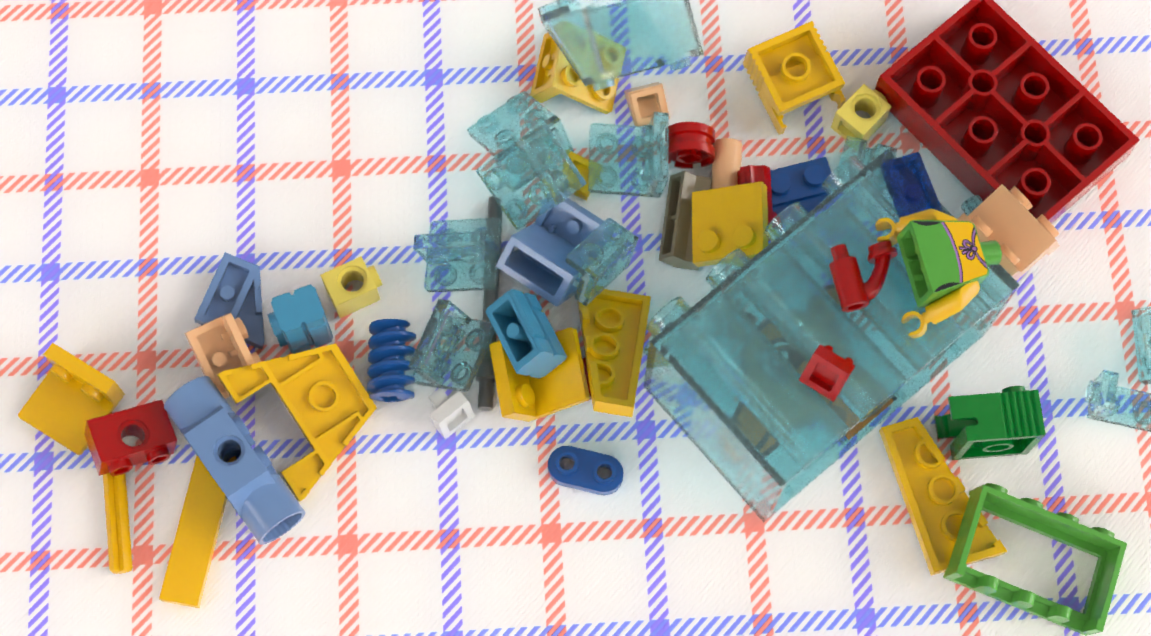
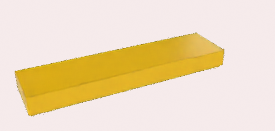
M197 455L159 600L162 602L193 608H200L227 502L226 495ZM236 456L232 457L228 462L236 461Z

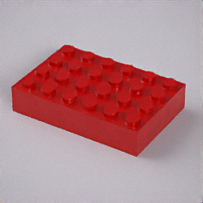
M970 0L879 76L874 89L881 92L887 99L888 104L892 106L890 112L981 202L1002 184L1009 191L1015 186L1031 202L1033 207L1028 211L1036 219L1043 214L1051 223L1056 221L1121 164L1140 141L1132 131L994 0Z

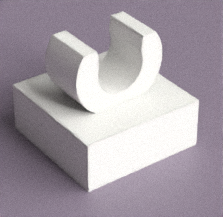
M438 388L428 396L429 400L433 403L432 407L435 409L429 415L436 430L445 440L475 416L469 400L460 391H457L449 398L441 388Z

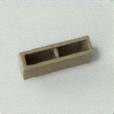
M685 170L670 176L659 261L676 268L699 271V267L693 264L692 192L709 190L711 177L696 176Z

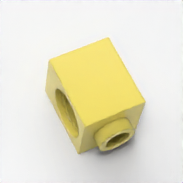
M863 84L835 112L831 128L859 150L886 122L892 106L888 104L887 99L881 92L871 90ZM856 111H865L871 117L862 118L856 114Z
M362 256L320 275L339 318H343L380 300L377 287L383 285L374 265L367 267ZM358 280L363 282L362 287L357 291L345 290L346 285L351 281Z

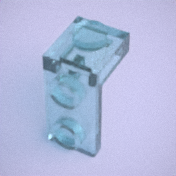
M1103 370L1094 381H1089L1085 394V402L1088 403L1086 418L1151 432V393L1117 386L1119 373L1109 370Z

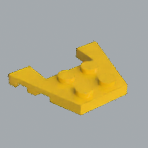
M336 343L225 370L217 374V377L235 404L270 383L305 436L313 451L279 472L299 502L306 498L313 486L332 465V462L344 447L349 444L377 408Z

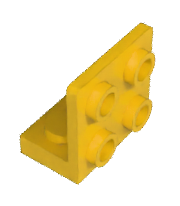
M564 22L543 36L530 98L543 103L556 95L562 94L604 114L612 112L624 50L583 29Z
M569 327L555 333L567 358L540 379L530 377L529 375L516 374L500 340L489 344L503 418L530 422L590 399L578 333L575 328Z
M52 342L43 354L52 364V367L20 410L18 417L73 453L82 455L88 447L84 435L86 420L111 414L125 393L114 380Z

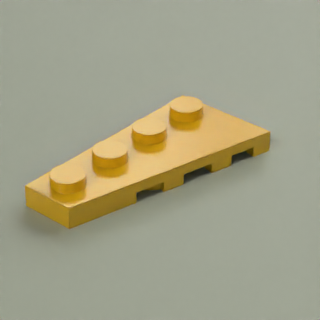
M578 284L576 297L593 411L632 417L651 296Z
M918 417L881 427L879 433L931 576L943 573L949 565L969 500L965 493L966 488L958 476L955 477L944 461V455ZM982 512L967 557V565L997 557L1007 552L1000 539L997 540L987 526L988 521Z

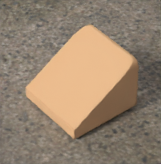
M655 82L624 90L635 127L670 119L662 83Z

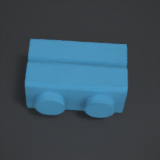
M311 284L294 290L293 295L288 292L272 298L271 305L274 312L267 314L280 347L288 345L291 353L294 354L311 350L312 345L317 348L333 341L334 337L316 288Z
M511 289L491 304L485 312L516 374L529 375L530 377L540 379L565 361L567 355L544 312H541L542 307L536 295L523 294L522 291Z

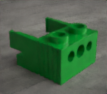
M1010 386L1002 389V393L949 396L950 414L934 417L937 439L955 438L950 445L952 460L1027 455L1046 435L1039 391L1025 390L1024 386Z

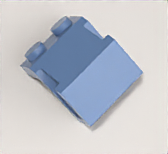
M554 190L550 192L535 223L511 235L495 267L558 307L576 293L577 287L573 283L579 276L595 267L614 235L616 228L559 191Z

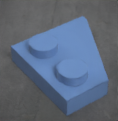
M225 252L194 321L203 325L225 314L232 313L234 319L240 317L246 327L249 338L244 340L245 343L262 350L264 346L260 266Z

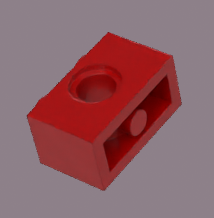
M162 399L86 420L84 435L99 476L108 473L111 476L122 475L132 470L135 465L148 462L149 465L159 464L168 460L174 454L177 438L168 413L164 409ZM126 436H135L142 443L138 446H129L122 439Z

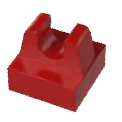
M820 344L813 353L799 381L834 402L856 366L851 358L847 357L844 359L832 352L833 347L830 345L823 346Z

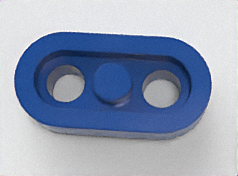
M561 446L555 449L548 459L549 476L560 486L605 496L615 493L623 482L624 472L621 463L615 457L573 446ZM563 459H570L574 462L573 468L569 470L562 469L559 464ZM600 468H608L612 475L607 479H602L597 475V471Z

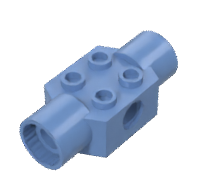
M202 376L191 380L177 389L166 400L164 409L260 545L268 544L280 538L303 519L306 514L305 510L280 475L277 474L272 466V462L260 445L252 449L251 446L255 444V441L251 437V433L241 418L235 414L210 377ZM234 456L239 457L234 462H228Z

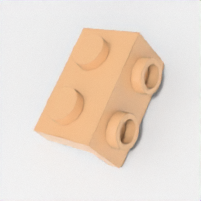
M232 313L225 314L184 333L204 376L211 378L225 399L230 397V395L217 377V374L225 370L262 362L256 352L250 353L244 341L249 338L246 327L240 317L234 319Z

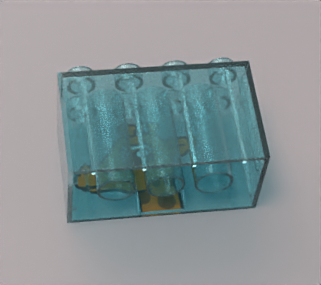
M889 149L885 150L867 166L855 155L846 159L823 182L822 189L828 196L810 212L799 202L789 205L765 229L764 234L771 241L767 247L751 260L741 249L734 250L724 257L707 275L706 282L713 289L704 298L690 307L681 296L677 297L663 306L646 326V329L653 338L643 349V353L648 357L643 387L763 522L767 521L988 332L1020 286L1000 264L989 265V276L979 284V293L962 311L937 324L928 323L927 331L923 336L911 338L908 334L919 329L921 322L919 319L914 318L903 324L901 322L902 317L910 311H916L921 314L925 312V307L918 308L897 242L892 247L897 249L898 255L890 260L884 285L878 295L869 301L870 304L863 309L853 312L842 311L829 268V264L834 261L830 250L833 246L846 244L849 256L857 258L862 279L865 283L868 281L875 265L868 262V247L878 243V237L886 236L891 232V229L877 231L875 224L878 219L890 218L896 223L899 222L900 217L927 209H936L953 216ZM820 344L823 346L830 345L833 347L832 352L844 359L847 357L851 358L856 366L834 402L799 381L813 353Z

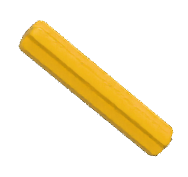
M108 473L103 475L109 569L113 574L128 573L132 571L133 566L126 473L118 476H111Z

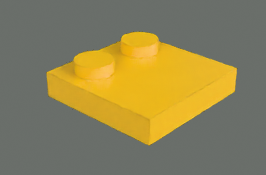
M762 181L692 192L693 264L697 267L769 258L767 186Z

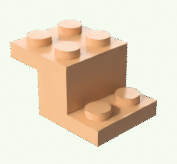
M1002 184L968 216L963 213L957 220L973 223L980 242L996 240L999 243L1002 259L999 264L992 266L1007 282L1013 285L1046 254L1049 256L1060 246L1055 239L1060 233L1043 214L1036 219L1028 211L1033 207L1031 202L1015 186L1009 191Z

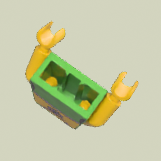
M927 209L900 217L899 222L896 223L890 218H880L875 224L877 231L891 229L888 235L878 237L877 241H891L892 246L898 242L918 308L925 307V312L921 314L916 311H910L902 317L901 322L903 324L914 318L919 319L921 322L919 329L908 334L911 338L923 336L927 331L928 323L937 324L962 311L979 293V284L989 276L988 266L999 264L1002 259L1001 247L996 240L980 242L973 223L970 221H958L955 217L936 209Z

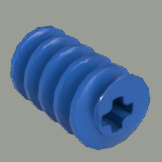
M380 319L371 322L369 325V333L373 336L368 340L369 348L372 349L368 354V362L372 365L367 369L368 377L371 378L367 383V391L371 393L369 398L372 400L400 402L415 398L413 391L404 389V386L415 383V377L405 375V371L416 368L414 362L405 360V357L416 354L414 347L405 345L406 342L416 340L415 333L406 331V328L411 325L406 320Z

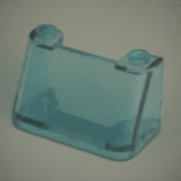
M556 0L537 8L541 23L584 86L592 85L594 91L615 86L614 79L667 65L670 66L671 71L692 66L691 58L704 55L689 0Z

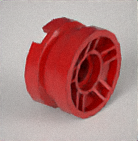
M686 121L672 124L665 129L664 142L667 146L664 149V161L667 164L673 161L674 167L693 169V164L701 163L703 168L714 162L715 148L712 145L715 143V130L713 127L705 123Z

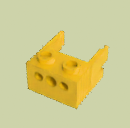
M813 21L749 48L743 61V66L747 69V74H750L749 78L753 80L752 84L756 86L755 90L759 92L758 96L778 135L783 134L787 127L782 122L783 114L826 95H829L831 101L837 103V109L846 102V98L841 91L845 82L830 53L826 51L827 47L823 45L824 42L820 39L821 36L817 33V28H814L815 24Z

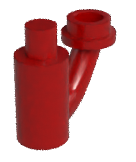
M881 241L868 247V262L875 265L868 281L865 283L862 279L857 258L849 256L846 244H839L830 249L834 261L829 264V268L843 312H853L867 307L870 304L869 301L874 299L881 291L887 276L890 260L898 255L897 249L892 247L891 241Z

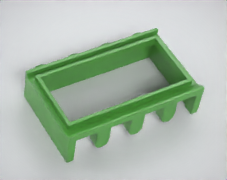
M986 483L969 491V500L949 565L943 578L1085 636L1103 632L1127 543L1114 538L1115 534L1108 529L1101 527L1089 528L1079 524V519L1071 514L1063 512L1055 514L1043 509L1044 505L1037 500L1030 498L1018 499L1008 495V490L997 484ZM981 511L1098 557L1083 613L1043 598L1031 591L1011 585L994 576L967 567L966 561Z

